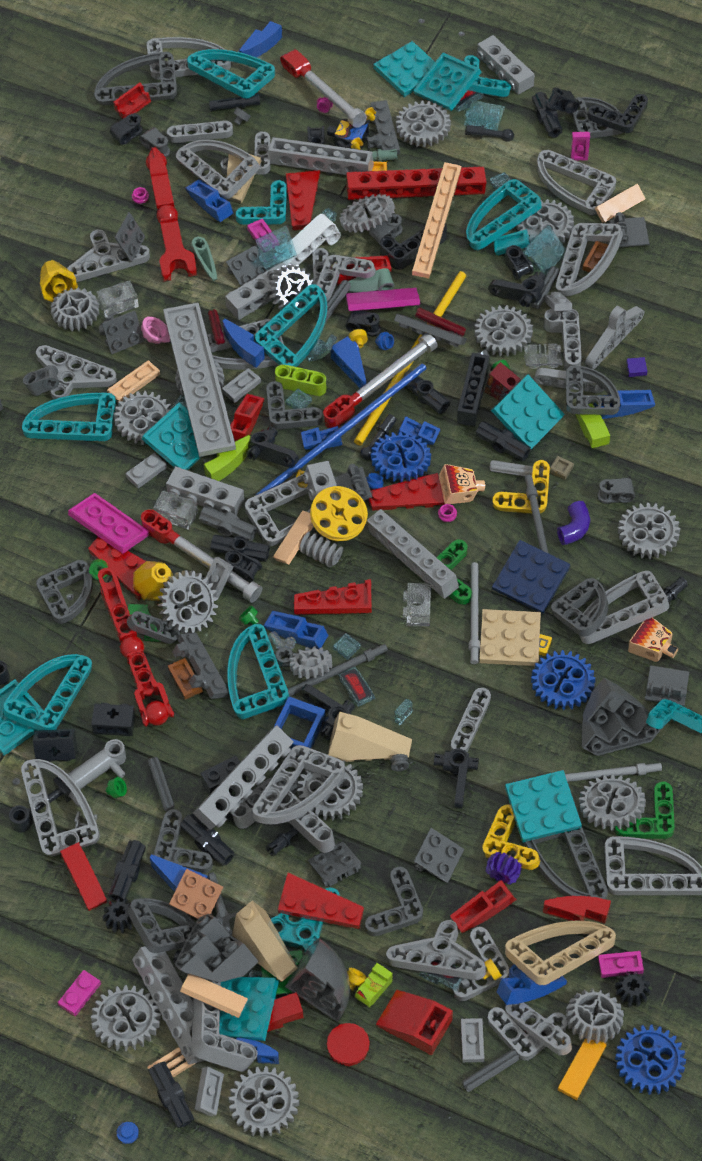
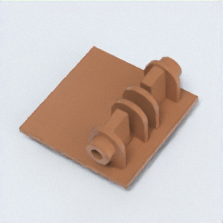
M186 869L169 905L199 919L203 915L211 914L223 886Z

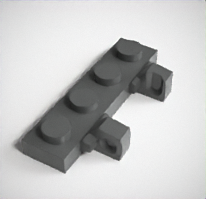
M387 100L370 102V107H373L376 114L375 120H369V123H375L377 134L373 137H367L368 149L376 147L381 148V150L397 149V155L400 154Z
M396 314L394 320L399 322L398 326L406 329L412 327V331L422 335L425 333L432 334L434 339L442 341L443 338L445 339L444 343L455 347L465 345L467 339L457 335V333L437 328L402 314Z
M197 633L180 634L177 638L180 644L176 645L172 653L175 658L177 656L188 657L197 675L194 674L189 680L191 687H203L210 699L227 697L229 690Z

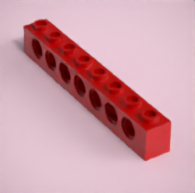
M484 167L461 168L454 195L485 194L486 176ZM443 168L347 172V197L350 200L365 199L366 196L369 198L373 194L375 197L378 194L381 196L386 194V197L390 196V198L435 196Z

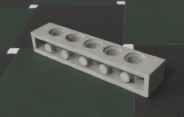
M275 137L272 138L268 150L270 163L344 175H347V172L372 171L374 166L372 151Z
M380 509L367 519L370 534L441 597L445 599L459 588L456 574L384 511Z
M277 725L273 727L200 804L193 814L210 830L215 826L219 828L227 820L225 816L228 812L232 814L240 806L238 802L241 798L245 800L253 792L251 788L254 784L258 786L266 778L264 774L267 770L271 772L279 764L277 762L279 757L284 758L291 751L289 747L294 741ZM268 747L274 750V755L268 752ZM255 761L260 762L261 769L256 767ZM242 774L248 777V783L243 781ZM229 788L235 791V797L230 795ZM216 802L222 805V811L216 808Z
M146 946L141 947L132 960L169 1027L173 1038L176 1040L182 1055L185 1057L188 1065L205 1061L197 1058L192 1052L193 1001L189 995L180 992L183 983L167 953H153Z

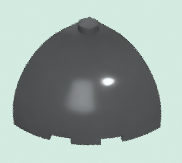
M318 938L308 947L297 965L298 969L293 972L285 987L293 993L297 992L299 997L338 1022L349 1001V976L338 954L326 942Z

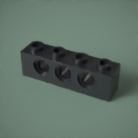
M471 354L458 407L457 424L474 427L476 425L489 372V355Z

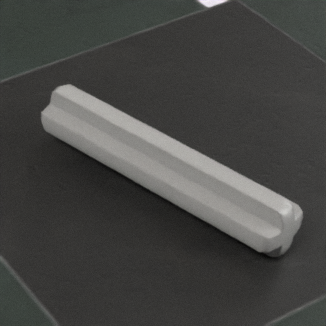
M492 460L490 470L526 476L532 475L533 466ZM539 467V477H542L544 469Z

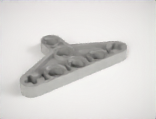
M94 230L90 234L93 248L67 269L71 272H76V282L145 263L150 259L148 247L141 245L132 262L129 260L122 261L117 253L120 249L119 244L109 243L104 231ZM97 236L103 237L99 241L94 240ZM101 249L108 250L106 253L99 252V250ZM108 261L113 263L111 266L104 265ZM90 266L96 267V269L93 271L87 270V268Z
M616 306L610 314L607 329L586 358L585 364L595 369L642 320L645 311L637 306L628 311Z
M46 345L40 346L36 350L37 360L43 367L53 365L58 368L57 378L59 379V386L51 389L53 400L69 396L73 388L111 387L117 382L116 372L111 368ZM64 358L65 361L62 363L56 362V359ZM75 363L81 364L77 369L72 368V365ZM91 369L97 370L95 374L87 373ZM65 377L73 378L70 382L63 381ZM57 390L64 391L62 395L54 394Z
M452 920L440 923L433 938L395 945L386 952L388 963L393 967L471 980H479L486 975L484 961L456 943L458 928L457 924ZM446 928L454 929L451 933L443 932ZM440 944L448 945L445 949L437 948ZM413 957H421V960L418 962L411 961ZM434 960L441 961L439 965H431V962ZM460 963L461 967L453 969L451 965Z

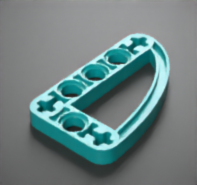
M208 49L195 52L187 58V66L190 70L242 98L252 97L275 77V67L272 64L236 51ZM209 60L236 62L257 70L248 78L243 79Z
M517 179L509 180L483 201L470 218L466 230L470 246L475 250L483 249L539 211L542 207L540 197ZM509 195L518 202L517 205L476 232L478 225L485 215L504 197ZM523 211L522 214H516L517 212ZM504 221H510L507 224H502ZM491 230H496L494 233H488Z
M315 284L307 286L256 333L255 343L264 347V352L277 364L297 367L317 343L327 318V299L323 290ZM301 301L304 302L306 306L304 308H298L296 306V303ZM319 302L320 314L317 324L306 343L294 354L278 338L311 307ZM286 313H291L293 318L287 320L283 316ZM274 324H278L281 327V329L278 331H273L271 329V326ZM260 337H261V338H265V337H266V341H265V340L260 341ZM274 347H279L281 349V352L278 354L272 353L271 349ZM286 359L289 361L292 359V364L290 362L286 364Z
M84 393L46 402L32 410L25 417L22 423L23 434L27 438L107 441L112 437L116 408L115 396L111 393ZM109 400L108 408H106L105 403ZM98 404L96 422L39 420L41 417L59 409L78 405ZM104 414L110 415V418L107 420L101 419V416ZM47 427L54 428L51 432L44 431ZM64 428L72 429L69 433L62 432ZM84 428L90 429V432L87 434H82L81 430Z
M254 624L246 628L234 642L229 656L227 672L230 699L234 712L240 719H246L285 705L288 697H290L264 626ZM259 631L261 636L260 640L257 639L255 632ZM251 640L268 689L239 699L237 689L238 662L243 648ZM261 646L268 647V650L265 652L258 651ZM267 661L274 662L270 668L264 667V664ZM274 676L280 678L277 683L269 682V680ZM279 688L283 696L281 698L278 697L276 691ZM259 699L267 700L262 706L256 704ZM244 706L245 711H241V707Z
M77 654L64 655L54 658L33 670L15 687L4 702L3 713L5 717L38 731L56 730L92 670L91 659ZM70 667L45 710L19 701L44 676L55 670ZM72 677H77L80 681L77 683H72L69 681V679ZM67 691L71 693V696L62 697L60 694ZM60 706L62 710L55 712L52 710V707ZM28 713H33L36 717L33 719H27L25 715ZM50 717H52V723L45 725V723L49 722Z

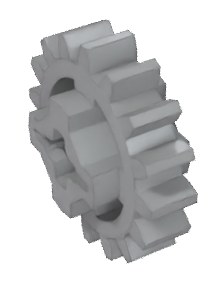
M315 646L312 649L308 647L305 650L299 649V653H293V657L290 658V669L293 671V675H298L299 678L305 676L306 679H309L310 676H313L315 679L317 675L324 676L323 672H329V668H332V656L328 650L323 651L322 647L316 649Z

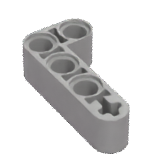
M574 309L567 311L547 310L544 315V329L551 333H562L564 371H567L570 366H581L578 312Z

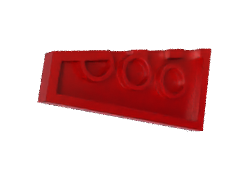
M320 170L286 173L292 230H303L312 220Z
M438 473L412 479L410 482L404 481L371 490L372 498L368 499L372 511L380 509L393 510L397 509V507L411 509L414 506L429 508L433 507V505L445 504Z
M97 537L88 548L89 553L96 559L104 560L108 564V568L114 569L117 578L123 583V586L128 591L130 590L137 600H140L142 598L141 594L133 588V573L146 561L129 551L122 554L103 539Z
M371 579L364 580L365 583L361 584L349 583L347 587L337 588L336 586L329 587L327 591L322 592L314 590L295 594L294 614L372 613Z
M287 873L278 913L356 929L360 928L364 912L363 906L291 873Z

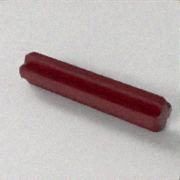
M418 308L415 313L416 318L443 330L457 333V335L462 337L465 334V327L425 309Z
M209 310L208 316L215 343L217 345L223 344L225 339L217 310Z

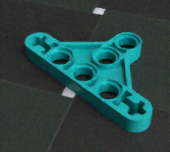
M326 888V890L340 896L337 889ZM282 913L271 918L273 924L279 923L282 925L283 928L278 934L284 944L303 949L304 952L320 937L324 923L306 918H300L298 922H292L289 920L290 915ZM302 930L311 932V936L307 939L301 938L299 934Z

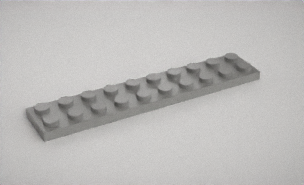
M199 303L163 309L199 457L236 450Z

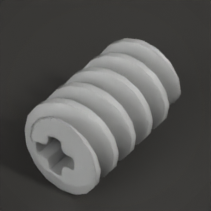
M310 531L307 532L301 541L300 552L306 553L308 557L313 556L314 560H319L322 564L325 563L327 567L334 566L342 555L343 547H339L336 550L337 544L334 543L329 547L330 540L323 543L324 537L321 536L317 540L318 535L316 533L310 537Z

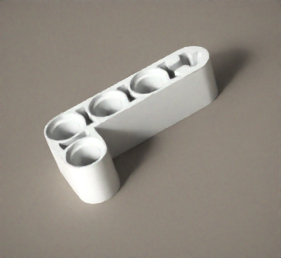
M320 214L276 254L274 261L277 264L283 262L286 266L292 264L293 267L299 265L324 241L329 245L335 244L341 236L340 232L329 218L324 214Z

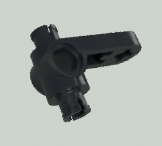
M537 271L534 275L524 280L522 284L494 279L490 282L488 290L494 296L519 301L521 306L525 307L526 305V307H529L530 303H536L542 298L541 291L545 286L544 280L546 276L542 272L539 273Z
M268 427L267 430L263 429L252 434L251 442L248 445L249 450L246 452V456L250 460L254 461L258 457L288 468H293L299 462V457L293 450L274 444L276 441L275 437L278 435L275 428L272 427L271 429V427Z
M305 684L300 690V694L305 700L314 706L325 709V713L328 714L322 722L323 728L319 731V734L323 738L325 737L326 740H329L332 736L334 718L338 716L339 712L352 715L351 712L355 709V705L352 702L348 705L349 700H345L341 705L309 684Z
M460 748L453 749L452 751L445 750V754L435 753L433 766H443L444 771H450L453 775L458 776L454 808L463 809L468 769L478 771L479 758L469 757V753ZM459 760L462 761V763L457 764L454 761Z

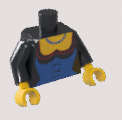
M373 107L366 109L367 119L359 128L351 125L348 119H342L338 127L329 126L327 136L334 137V146L362 150L369 135V120H375L376 111Z

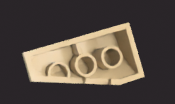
M339 712L334 722L328 755L346 762L364 759L365 761H372V759L390 760L396 754H405L409 758L412 739L361 717Z
M251 901L236 914L232 936L245 944L259 961V965L280 981H283L298 969L263 908L254 901Z

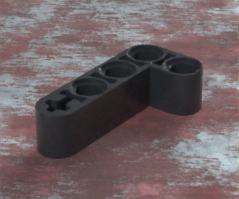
M445 223V227H444V230H443V234H442V237H441L440 244H442L443 242H445L446 239H447V224H446V223ZM425 228L401 244L393 237H383L380 240V256H388L391 267L396 270L406 268L416 260Z

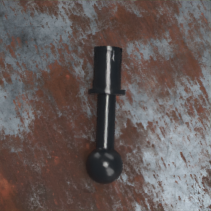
M468 124L465 128V135L478 136L480 139L483 136L501 138L505 142H510L514 139V132L511 129L497 131L484 129V125L474 126Z
M388 414L380 426L376 427L378 432L368 446H364L360 450L362 459L371 460L374 443H379V438H383L386 434L389 436V431L397 420L393 415Z
M292 827L285 834H277V838L266 845V851L269 852L273 849L269 854L275 856L283 848L290 846V840L299 831Z

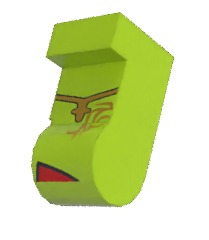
M376 963L370 975L357 990L355 998L366 1006L371 1007L392 983V973Z

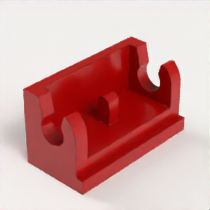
M138 83L113 103L115 110L124 119L129 114H136L152 101L150 100L149 93L145 92L143 85Z

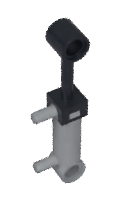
M117 739L108 741L103 750L68 773L79 789H82L110 768L118 777L123 778L125 776V772L119 766L126 760L123 742ZM59 777L53 779L56 790L48 794L49 802L51 803L62 796L67 803L73 800L80 807L70 788ZM39 803V804H37V806H36V812H38V811H40L42 808H44V807L46 806V804H45V803ZM20 805L10 810L9 819L13 830L22 833L30 829L33 815L31 807L27 809L25 806ZM20 817L24 818L21 821H17V819Z

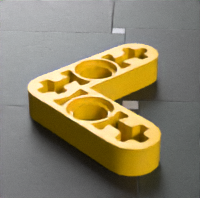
M544 460L536 461L532 472L534 486L537 483L545 485L544 490H537L538 496H541L540 514L547 508L550 466ZM540 466H543L544 469L542 477H539L538 469ZM498 492L493 496L492 503L496 510L532 513L530 501L524 493ZM499 498H503L504 502L502 505H499ZM509 498H512L511 506H509ZM517 499H523L525 505L517 507L514 502Z
M511 805L500 807L483 843L485 856L489 859L492 854L499 851L501 854H507L511 850L516 851L517 854L513 858L518 860L522 865L521 868L527 870L536 869L540 864V858L536 850L507 842L516 821ZM511 813V815H508L505 820L504 815ZM497 829H505L503 835H495ZM494 846L496 847V850L493 849L492 852H489V849H492ZM531 857L534 858V860H530V862H527L526 860L530 859Z

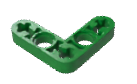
M455 540L436 558L440 561L444 558L451 559L452 562L450 564L444 565L452 570L467 555V543L463 540ZM457 579L459 588L451 593L449 597L458 604H468L471 601L472 591L466 584Z
M659 782L655 785L653 794L655 818H636L635 824L629 822V827H626L627 831H623L622 828L619 830L615 826V834L618 837L641 839L670 838L675 827L672 786L667 782ZM661 789H664V791L666 792V794H665V800H661V799H662V793L660 792ZM661 806H666L670 812L662 814L658 809ZM664 820H667V821H666V827H667V829H668L667 832H665V831L663 830V828H662V826H663V821H664ZM646 824L650 827V831L642 832L639 826Z

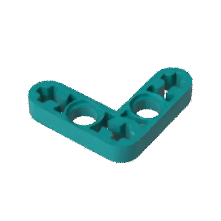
M468 55L465 57L464 62L479 68V59L476 56ZM478 76L468 90L506 97L510 94L511 85L506 81Z
M277 180L271 184L270 207H240L236 210V221L239 224L249 225L262 219L257 217L258 214L262 213L265 214L263 220L266 224L284 223L286 221V183ZM277 188H280V194H277ZM276 200L283 201L282 204H275L274 202ZM277 211H280L279 217H277Z
M662 699L649 712L646 720L649 726L662 729L673 719L702 733V715L667 699Z

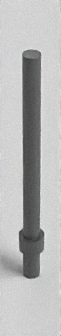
M526 475V495L530 501L540 550L548 553L537 502V488L534 487L532 475Z
M383 644L372 650L367 649L363 651V654L329 669V672H323L324 676L317 675L315 679L312 677L289 688V696L299 693L305 684L314 686L365 661H372L376 656L388 651V648Z

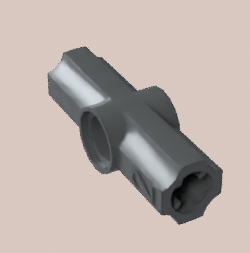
M208 506L202 509L199 517V522L216 528L221 535L226 537L231 535L235 537L243 536L248 541H253L257 531L256 526L241 521L234 513H222Z

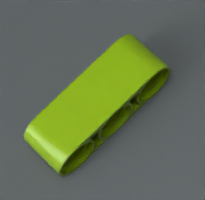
M279 365L275 369V381L280 382L283 389L314 396H322L326 393V376L321 372L289 365Z

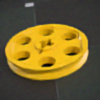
M341 486L329 487L319 492L314 498L310 509V518L314 528L325 538L334 541H347L355 538L363 530L368 516L367 507L363 499L355 491ZM337 493L340 499L333 500L330 494ZM355 500L358 503V506L351 507L349 506L348 501ZM323 503L326 509L321 511L317 509L316 504ZM336 511H337L338 513H339V512H342V516H341V515H337V516H336V515H335ZM359 517L361 524H354L352 518ZM326 520L330 526L324 528L320 525V521ZM344 527L347 529V534L342 535L337 529Z

